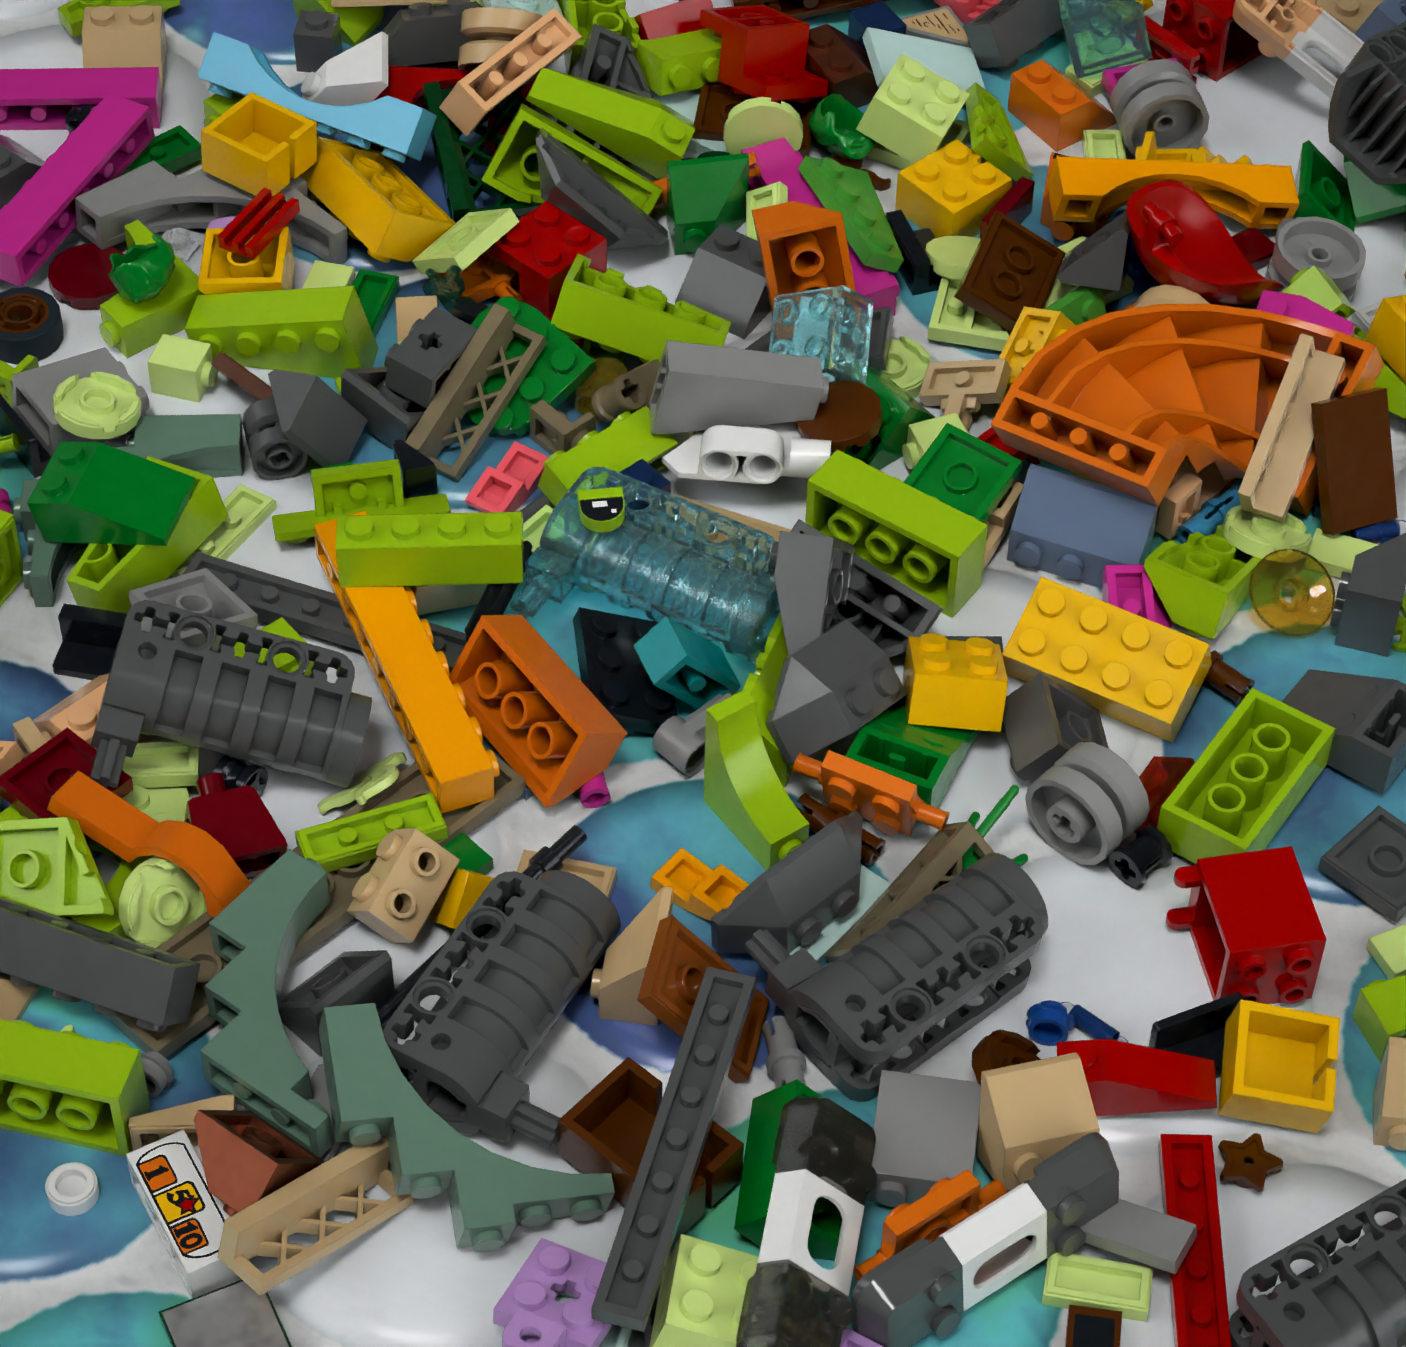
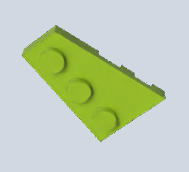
M975 82L966 90L970 95L965 102L972 150L1016 182L1022 176L1030 179L1033 176L1032 170L1000 100Z

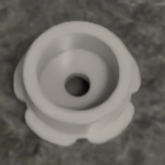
M147 1051L141 1053L149 1098H155L159 1096L163 1089H169L174 1076L169 1061L163 1055L154 1051Z

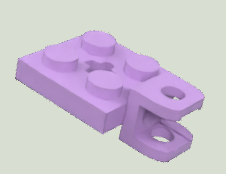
M541 1238L494 1307L493 1323L504 1327L502 1347H599L613 1325L592 1319L591 1307L606 1262ZM559 1294H570L577 1298H568L564 1303L556 1301V1297Z

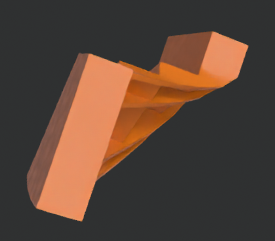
M1215 304L1150 305L1109 312L1078 324L1040 349L1010 386L990 425L1003 444L1159 507L1183 460L1197 473L1215 462L1224 480L1244 477L1301 333L1314 338L1316 350L1345 358L1346 366L1333 398L1372 389L1384 364L1376 345L1300 319L1261 310ZM1315 444L1289 508L1305 516L1308 515L1313 501L1319 494Z

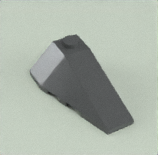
M780 531L779 542L775 541L772 545L770 565L772 569H775L774 580L788 656L837 624L836 607L838 604L846 605L855 550L854 545L834 537Z

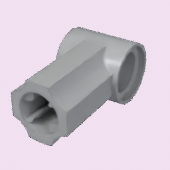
M730 693L725 695L718 694L685 719L679 716H672L658 728L653 737V749L687 776L699 773L705 767L706 709L732 695Z

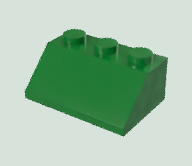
M798 1079L753 1098L734 1230L761 1247L775 1173L807 1169L819 1178L824 1177L843 1189L846 1195L858 1202L866 1128ZM823 1197L817 1198L814 1205L808 1237V1250L810 1256L814 1259L835 1261L842 1218L837 1207L830 1200Z

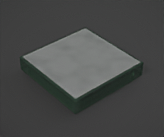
M243 1280L159 1311L160 1322L171 1347H292L268 1292L260 1296Z

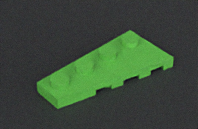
M806 155L798 167L799 171L825 209L842 213L846 239L863 265L896 273L904 259L868 172L841 165L828 157L818 159Z

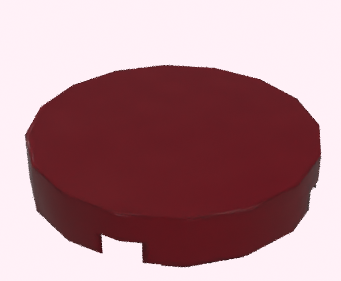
M82 244L63 251L55 257L48 271L49 287L54 297L60 302L61 299L70 302V307L77 309L100 308V304L118 293L108 276V273L112 270L109 256L112 253L124 255V253L112 246L101 250L95 244Z

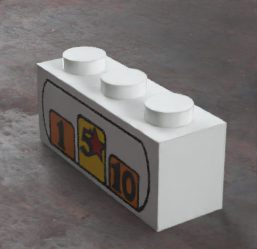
M183 1129L127 1153L126 1157L131 1182L192 1301L242 1280L217 1258L224 1221L230 1215L223 1210L225 1203L208 1191L199 1145L193 1147Z

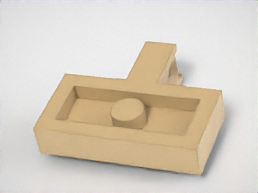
M1006 359L929 362L919 398L924 406H941L940 409L944 413L943 416L957 413L968 432L972 422V412H978L981 404L1002 403L1012 369Z

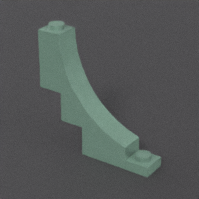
M289 849L209 922L214 953L229 963L205 985L210 1016L225 1027L200 1050L207 1082L226 1095L235 1094L236 1102L321 1158L333 1146L330 1115L318 1101L313 1099L309 1070L296 1054L283 1027L280 1017V998L284 976L291 956L311 923L330 903L327 874L324 868L317 861L311 858L305 859Z

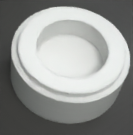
M70 1162L58 1166L49 1174L45 1183V1191L50 1207L55 1212L64 1216H77L89 1211L99 1198L100 1190L97 1176L89 1166L83 1163Z

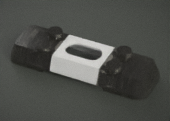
M795 1097L784 1104L781 1111L771 1161L777 1165L756 1272L748 1280L736 1336V1347H840L842 1331L853 1321L854 1311L848 1297L866 1195L877 1185V1173L872 1166L876 1135L869 1124L828 1098ZM819 1197L830 1200L837 1207L842 1218L834 1267L831 1270L819 1266L812 1259L808 1250V1237L814 1205Z

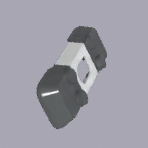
M1097 1132L1082 1136L1035 1166V1178L1023 1182L936 1237L934 1242L919 1239L870 1270L858 1281L851 1293L852 1330L884 1347H910L932 1332L938 1337L947 1336L959 1325L962 1317L961 1313L1057 1251L1063 1256L1074 1254L1082 1247L1086 1240V1233L1080 1227L1118 1203L1119 1170L1108 1141Z

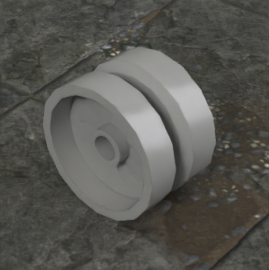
M1167 59L1144 62L1124 74L1111 92V110L1127 147L1133 155L1136 153L1137 146H1142L1146 131L1155 132L1157 149L1194 148L1200 143L1208 130L1210 117L1189 70L1179 62Z
M1317 216L1300 217L1286 223L1278 232L1273 256L1269 261L1265 278L1280 282L1286 289L1290 286L1289 282L1296 273L1315 265L1328 273L1351 303L1356 291V283L1365 265L1366 249L1362 240L1350 228L1335 220Z
M1079 742L1070 748L1055 762L1054 766L1045 771L1028 786L1025 797L1028 815L1039 834L1062 856L1081 865H1097L1105 860L1120 846L1121 840L1130 836L1146 821L1150 810L1148 795L1139 776L1124 759L1109 748L1094 742Z

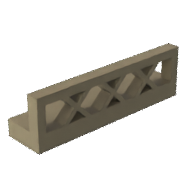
M494 303L405 443L429 458L435 464L437 473L455 482H459L547 343L545 337L516 324L509 309ZM514 336L530 343L524 355L507 360L505 350ZM504 372L506 383L502 389L485 395L483 384L487 378ZM482 407L484 417L480 424L463 430L461 419L467 411ZM457 442L460 443L462 452L453 466L436 459L443 447Z
M969 821L946 824L943 831L939 830L825 958L829 962L837 960L850 951L857 943L869 935H873L896 916L922 901L928 894L933 892V888L938 882H949L962 872V855L971 846L980 858L988 853L995 852ZM950 870V876H945L946 873Z

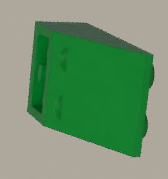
M901 698L861 727L845 757L917 785V794L920 799L924 800V803L938 808L979 730L908 724L904 698Z

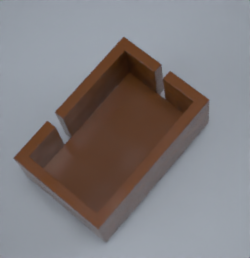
M627 1057L558 1120L559 1155L583 1174L611 1173L615 1190L613 1197L624 1206L627 1204L662 1101V1082L631 1058ZM714 1121L712 1122L673 1244L679 1239L681 1234H684L705 1214V1203L712 1207L741 1180L744 1143Z

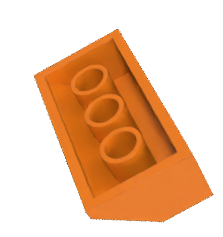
M522 615L481 616L455 663L449 679L452 684L458 683L461 686L466 701L465 711L468 717L475 716L477 718L482 734L511 768L526 779L525 784L545 807H553L606 770L628 732Z

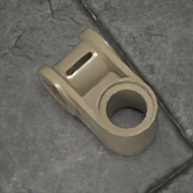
M659 359L652 360L615 378L612 383L596 390L592 396V406L596 415L602 421L611 424L614 419L626 411H630L632 414L646 405L649 408L650 397L660 365Z

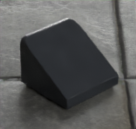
M401 439L395 440L393 453L394 459H398L400 464L404 498L437 494L435 464Z

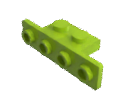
M393 459L310 470L315 510L272 516V524L276 541L296 544L305 542L310 537H315V524L336 519L337 516H347L366 511L367 515L451 513L446 494L403 498L399 460Z

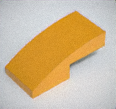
M683 848L679 849L651 876L650 888L657 893L662 887L673 888L674 904L709 921L720 910L728 908L734 898L750 885L722 864L712 870Z

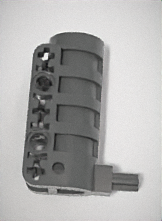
M139 601L131 606L127 613L112 661L90 747L97 748L90 778L106 789L107 786L117 788L125 757H133L139 735L142 733L176 740L179 744L194 748L202 747L225 753L224 755L239 760H251L269 765L270 768L288 773L292 771L314 777L317 781L347 788L353 777L364 742L371 712L372 697L351 692L355 668L352 661L340 652L156 601ZM143 617L153 619V627L150 632L141 630ZM169 622L175 623L171 638L165 637ZM189 627L197 628L204 633L206 643L200 647L186 645L181 639L180 632ZM216 635L222 636L218 651L212 650ZM236 642L245 644L246 653L243 658L234 656ZM261 649H268L263 663H259ZM279 653L293 655L298 662V669L290 673L281 671L275 666L273 657ZM309 661H313L314 665L311 669V675H304ZM328 667L337 670L336 676L338 679L335 683L327 681L326 671Z
M992 852L974 862L954 879L935 889L915 906L896 916L886 926L873 935H869L853 946L850 951L824 967L804 947L790 955L767 929L764 931L759 929L754 932L752 939L744 944V949L767 972L768 979L765 993L785 1012L786 1021L803 1051L845 1096L851 1100L863 1102L878 1096L881 1070L910 1073L1023 991L1031 971L1029 958L1038 950L1042 935L1048 928V913L1038 888L1028 874L1010 858ZM1015 969V970H1016L1015 977H1014L1011 973H1006V972H1007V971L1010 972L1011 970ZM997 978H999V979L997 980V982H996L995 987H994V985H993L992 982L995 981ZM979 993L985 999V1002L979 1006L965 1004ZM946 1018L942 1029L937 1023ZM923 1031H925L924 1036H923V1039H922L919 1034L922 1033ZM907 1045L912 1049V1054L907 1058L899 1059L893 1057L895 1053ZM873 1064H879L872 1070L869 1082L865 1078H859L858 1080L852 1078L854 1069L859 1074H863L872 1068Z
M559 870L546 871L537 880L515 871L497 875L387 1021L383 1029L384 1038L402 1074L408 1082L413 1079V1083L410 1084L426 1105L460 1134H475L482 1130V1132L507 1143L516 1130L549 1147L558 1143V1120L560 1117L531 1104L529 1085L516 1079L523 1067L527 1065L546 1034L553 1028L567 1004L579 991L595 964L602 958L607 948L620 932L621 921L616 908L597 887L575 874ZM514 892L520 894V897L511 896L514 894ZM503 896L511 897L505 905V914L501 911L503 908ZM479 925H493L483 939L473 934V930ZM468 949L470 951V954L468 957L467 965L465 967H460L457 970V972L453 976V981L450 983L449 981L452 977L451 965L454 967L461 966L467 958ZM427 996H441L431 1011L425 1010L420 1006L421 1000ZM414 1021L418 1023L412 1040L405 1041L403 1045L398 1044V1038L405 1040L413 1032Z
M1406 1179L1244 1272L1236 1294L1239 1309L1231 1315L1229 1320L1231 1347H1406ZM1382 1211H1389L1398 1216L1382 1227L1374 1219V1215ZM1363 1229L1365 1235L1359 1238L1361 1230ZM1339 1238L1344 1243H1350L1359 1238L1358 1243L1351 1247L1344 1246L1335 1251ZM1298 1259H1306L1315 1264L1298 1275L1290 1267V1264ZM1279 1276L1281 1283L1276 1285V1281ZM1275 1286L1273 1292L1268 1295H1259L1256 1298L1252 1295L1254 1287L1260 1292H1265ZM1244 1327L1250 1333L1253 1332L1252 1336L1243 1338L1241 1336L1242 1328Z

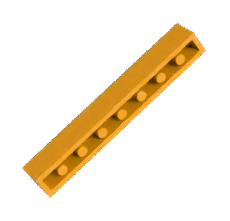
M362 511L351 515H367V513ZM337 518L315 524L314 533L317 559L333 592L336 594L339 604L430 793H433L441 814L494 798V778L500 775L496 756L491 749L485 751L482 745L483 737L479 722L475 716L468 717L465 711L466 701L462 688L458 683H451L447 659L443 651H435L430 625L426 619H419L417 615V602L410 587L404 589L403 586L340 587L336 557Z

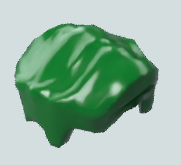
M833 93L823 98L809 116V130L819 144L826 147L831 154L839 155L852 161L862 160L875 145L873 139L856 130L864 113L855 105L850 104L841 94Z
M154 234L152 236L156 243L132 245L124 255L118 253L110 254L109 259L112 264V270L108 273V276L122 299L133 303H141L145 300L153 299L160 294L169 281L175 268V254L171 244L166 242L160 235Z

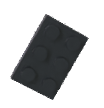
M579 607L573 618L581 681L624 729L655 734L667 719L672 716H678L675 696L653 685L633 645L659 622Z

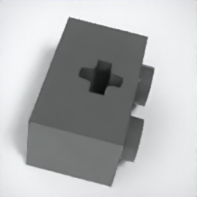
M434 307L423 320L420 318L415 321L408 336L400 345L396 343L388 351L384 361V366L387 367L385 386L427 408L476 333L477 328Z

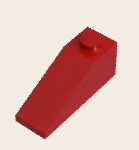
M1112 1039L1057 1042V1056L1076 1052L1081 1058L1096 1116L1217 1108L1214 1060Z

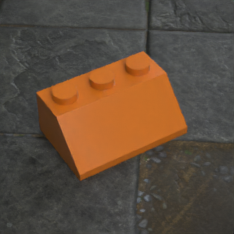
M796 201L752 210L772 316L779 341L784 342L796 339L798 305H803V297L842 300L839 329L862 324L842 213Z

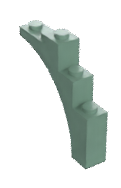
M241 414L141 415L135 426V433L127 434V447H114L144 459L150 456L212 476L213 478L243 475L245 443ZM39 479L23 480L21 498H15L13 506L15 524H22L28 554L32 556L31 562L24 563L25 589H32L35 607H54L59 582L72 557L84 543L44 541L27 504Z
M375 1003L324 1007L318 1030L335 1143L350 1141L352 1145L364 1146L376 1143L381 1138L387 1137L396 1195L411 1194L413 1198L424 1199L436 1196L442 1190H447L457 1249L472 1247L476 1252L496 1250L502 1247L504 1243L509 1242L516 1222H520L522 1226L533 1227L543 1225L549 1222L551 1218L571 1216L575 1221H587L597 1218L607 1211L615 1194L611 1173L570 1174L530 1167L487 1150L452 1128L426 1105L408 1082L384 1038Z

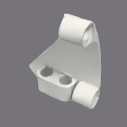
M803 297V305H798L795 343L785 354L821 358L823 377H828L829 382H833L836 377L842 300ZM796 422L744 427L715 425L707 430L696 432L677 448L663 456L662 463L678 478L769 484L776 481L780 476L810 478L830 457L831 440L801 438Z

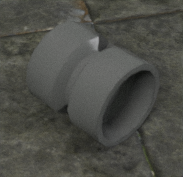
M274 398L261 399L251 404L243 414L242 424L254 471L259 476L269 480H281L299 473L306 465L308 455L282 433Z

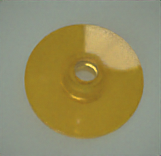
M1295 549L1274 551L1261 559L1251 574L1249 595L1252 606L1259 618L1276 632L1289 636H1304L1318 630L1330 618L1335 605L1334 584L1326 568L1310 554ZM1281 591H1285L1290 595L1291 604L1283 599Z

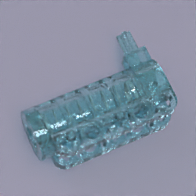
M593 467L580 475L552 511L544 527L539 542L540 546L537 547L525 562L526 584L511 601L510 607L518 611V615H522L527 620L529 616L532 618L535 616L547 599L561 604L573 588L586 593H592L597 590L604 593L608 602L626 610L637 607L645 611V615L649 620L657 623L667 616L709 641L714 640L724 644L727 653L756 664L759 653H764L767 637L780 613L774 573H772L774 569L770 565V554L775 540L763 531L606 467ZM622 486L625 503V519L617 529L610 532L601 533L587 529L580 521L577 490ZM633 500H643L650 504L642 510H634L627 506ZM720 532L727 535L728 539L720 543H714L705 537L710 533Z

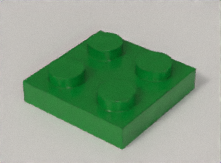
M946 423L903 483L985 523L1023 470L1022 461Z

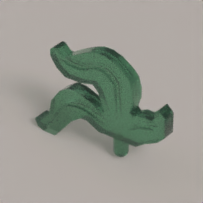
M451 265L446 270L447 278L437 276L431 268L426 270V275L429 279L423 286V292L426 296L437 295V299L439 298L442 305L450 313H452V307L460 300L459 296L465 291V284L460 276L462 269L456 265ZM461 297L470 302L478 304L474 299L470 297Z

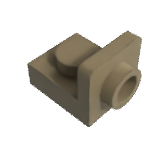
M543 399L530 407V438L550 455L558 450L567 452L577 446L578 442L586 434L596 430V416L591 412L570 422L563 412L555 410Z

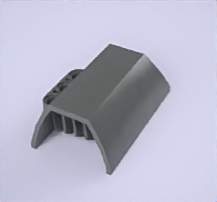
M1406 21L1365 41L1336 81L1330 102L1328 119L1329 142L1375 184L1406 183Z

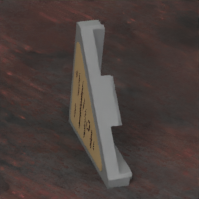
M949 5L900 18L907 25L906 35L972 48L963 23Z

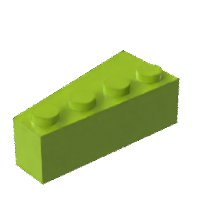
M577 254L563 282L551 320V324L559 328L568 338L589 339L599 343V346L606 351L612 353L626 352L638 356L639 360L644 364L655 359H659L661 362L667 340L723 347L731 325L730 321L683 300L677 301L675 305L668 303L666 295L661 290L650 285L637 288L630 286L623 280L625 274L612 268H608L606 273L590 268L591 259L581 254Z

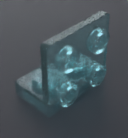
M844 285L777 295L774 299L769 352L821 358L822 373H828L840 380L866 384L874 301Z

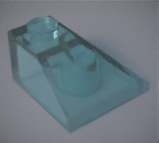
M1058 0L1061 20L1077 79L1103 72V70L1118 68L1153 58L1142 3L1134 0Z

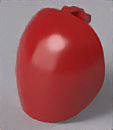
M1164 180L1151 183L1133 192L1128 199L1126 208L1127 222L1135 250L1147 271L1160 285L1181 286L1198 293L1210 304L1240 307L1258 302L1263 290L1279 292L1285 289L1280 282L1266 279L1253 268L1230 236L1216 212L1195 190L1181 181Z

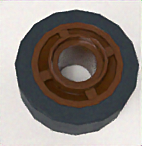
M30 287L11 288L0 292V360L19 364L29 354L37 357L39 361L55 352L63 340V324L60 306L54 297L43 290Z

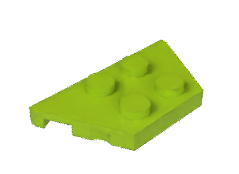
M57 817L0 821V897L63 918L114 916V907L77 819Z

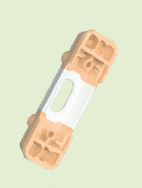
M1235 0L1234 21L1258 40V48L1262 54L1270 58L1278 56L1329 98H1332L1338 79L1307 55L1304 50L1310 47L1316 48L1345 70L1364 44L1360 38L1319 7L1317 0Z

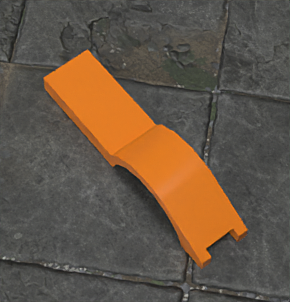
M79 770L51 796L47 810L58 817L77 819L84 834L130 863L140 856L153 855L170 860L184 869L198 884L206 900L207 914L213 918L251 885L224 846L206 831L182 821L166 820L159 823Z

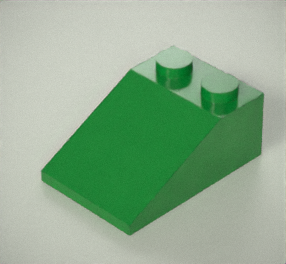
M60 441L27 504L45 542L166 546L197 482L195 477L101 442Z

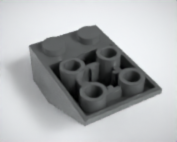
M1309 669L1283 699V703L1336 728L1327 762L1329 766L1381 794L1387 790L1406 766V684L1394 679Z

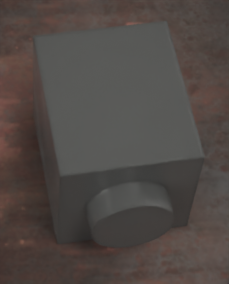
M301 10L293 34L297 71L316 72L326 61L342 53L340 14L317 10Z

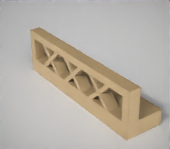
M1302 333L1299 336L1238 490L1242 510L1282 523L1285 521L1315 444L1311 403L1333 398L1346 366L1345 358L1316 350L1312 336Z
M387 1137L381 1138L376 1143L370 1145L352 1146L227 1218L224 1221L217 1258L261 1296L411 1206L414 1202L411 1194L396 1195L393 1174L387 1169L390 1159ZM378 1184L392 1197L386 1201L365 1199L364 1192ZM333 1210L355 1212V1219L349 1223L326 1221V1214ZM294 1233L317 1235V1242L311 1246L287 1244V1237ZM255 1256L279 1258L278 1265L264 1274L249 1260Z

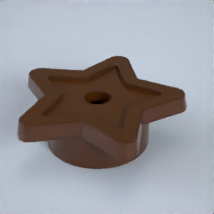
M1258 1133L1252 1134L1243 1143L1222 1140L1218 1145L1219 1150L1227 1161L1220 1174V1179L1232 1181L1239 1187L1253 1188L1257 1192H1262L1267 1174L1283 1167V1160L1264 1150L1261 1135ZM1250 1159L1253 1161V1164L1247 1165L1244 1160Z

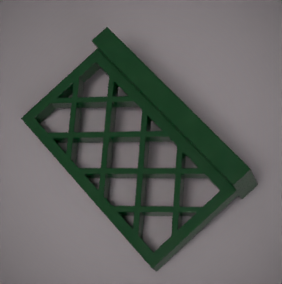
M439 81L424 83V109L437 115L430 136L450 218L457 223L469 212L511 208L517 217L526 215L540 206L542 203L517 201L481 181L480 178L466 170L474 160L489 166L493 157L481 151L490 141L498 145L500 144L504 136L497 133V131L506 122L511 124L515 117L513 113L515 111L517 113L521 104H524L521 92L513 98V101L505 110L501 108L494 115L498 119L490 128L481 125L474 131L481 135L482 138L472 147L459 140L463 132L439 108L453 88L441 90ZM482 191L498 199L494 206L476 209L474 201Z

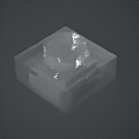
M176 227L167 229L161 236L166 242L171 244L174 254L190 269L202 254L204 234Z

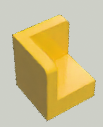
M456 867L430 912V921L456 929L494 878Z

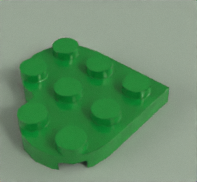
M506 296L499 299L496 304L509 309L516 324L544 336L547 343L488 434L489 437L494 438L495 434L506 436L515 433L517 437L524 435L530 431L531 406L543 399L555 409L598 369L595 361L559 328L551 324V321L539 310L525 302H518L514 297ZM493 305L479 313L471 326L478 329ZM514 336L505 350L507 360L524 355L530 343ZM504 372L487 378L483 384L485 395L502 389L506 383ZM482 407L466 412L475 426L479 425L484 417Z

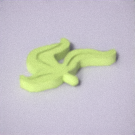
M395 752L375 763L368 770L360 771L358 778L350 787L325 798L317 805L321 813L324 814L332 808L346 805L354 800L359 805H364L369 798L388 788L400 775L397 766L407 762L404 752Z

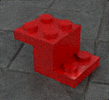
M764 4L701 9L700 25L715 31L714 35L722 38L718 81L733 87L732 91L734 93L750 95L754 98L769 97L771 102L777 103L780 100L808 103L811 97L827 96L829 81L805 70L810 30L809 23Z
M545 201L519 219V223L489 248V253L519 272V293L523 298L522 302L536 308L551 321L563 282L577 254L591 259L590 268L606 273L607 238L549 201ZM585 338L571 340L581 348Z

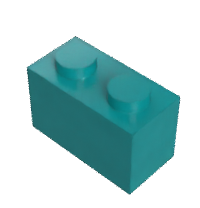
M667 616L633 645L653 685L697 709L718 694H732L741 687L721 647Z

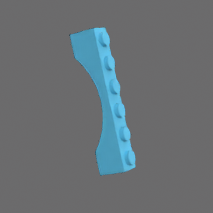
M216 32L212 34L197 75L198 78L211 83L208 91L231 99L233 92L242 96L253 92L317 122V131L334 137L336 131H340L349 135L346 142L366 150L370 149L371 144L383 147L381 155L401 163H405L406 157L421 161L437 115L424 108L388 95L368 103L351 106L324 105L305 100L286 86L272 69L264 52L249 44Z

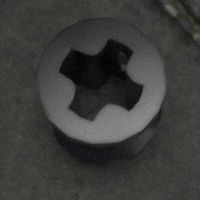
M1148 825L1137 831L1136 839L1128 846L1115 849L1109 855V863L1118 879L1128 886L1137 887L1145 881L1146 873L1154 866L1167 863L1172 859V846L1161 831Z

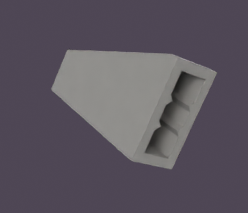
M667 340L649 401L651 434L701 431L715 425L744 427L814 420L819 403H825L827 400L829 379L828 377H823L821 358Z

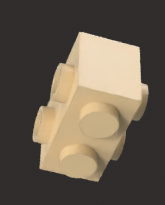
M417 828L394 829L379 843L376 850L378 858L370 872L364 874L356 883L352 891L354 899L347 912L391 943H413L460 859Z

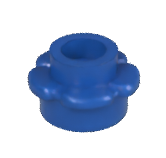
M1052 1000L1035 1004L1026 1013L1028 1017L1026 1025L1029 1036L1035 1042L1045 1046H1056L1057 1042H1065L1068 1037V1031L1073 1030L1075 1025L1074 1017L1069 1013L1067 1014L1066 1007Z

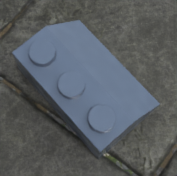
M1031 463L1010 529L1007 560L1102 589L1105 565L1145 563V559L1151 552L1158 506L1109 486Z

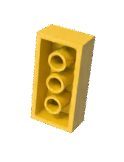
M1042 576L1002 653L1007 675L1028 682L1042 673L1098 709L1099 713L1174 743L1212 665L1210 644Z

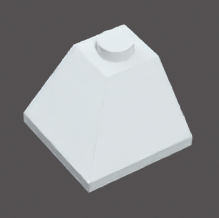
M381 31L329 59L316 72H310L301 86L302 98L324 105L351 106L373 101L388 86V35Z

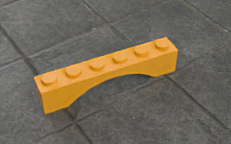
M1056 156L1047 181L1053 221L1094 222L1104 214L1127 205V201L1133 192L1151 183L1164 180L1181 181L1195 190L1214 211L1231 217L1248 228L1277 229L1282 220L1288 217L1293 219L1300 204L1291 166Z

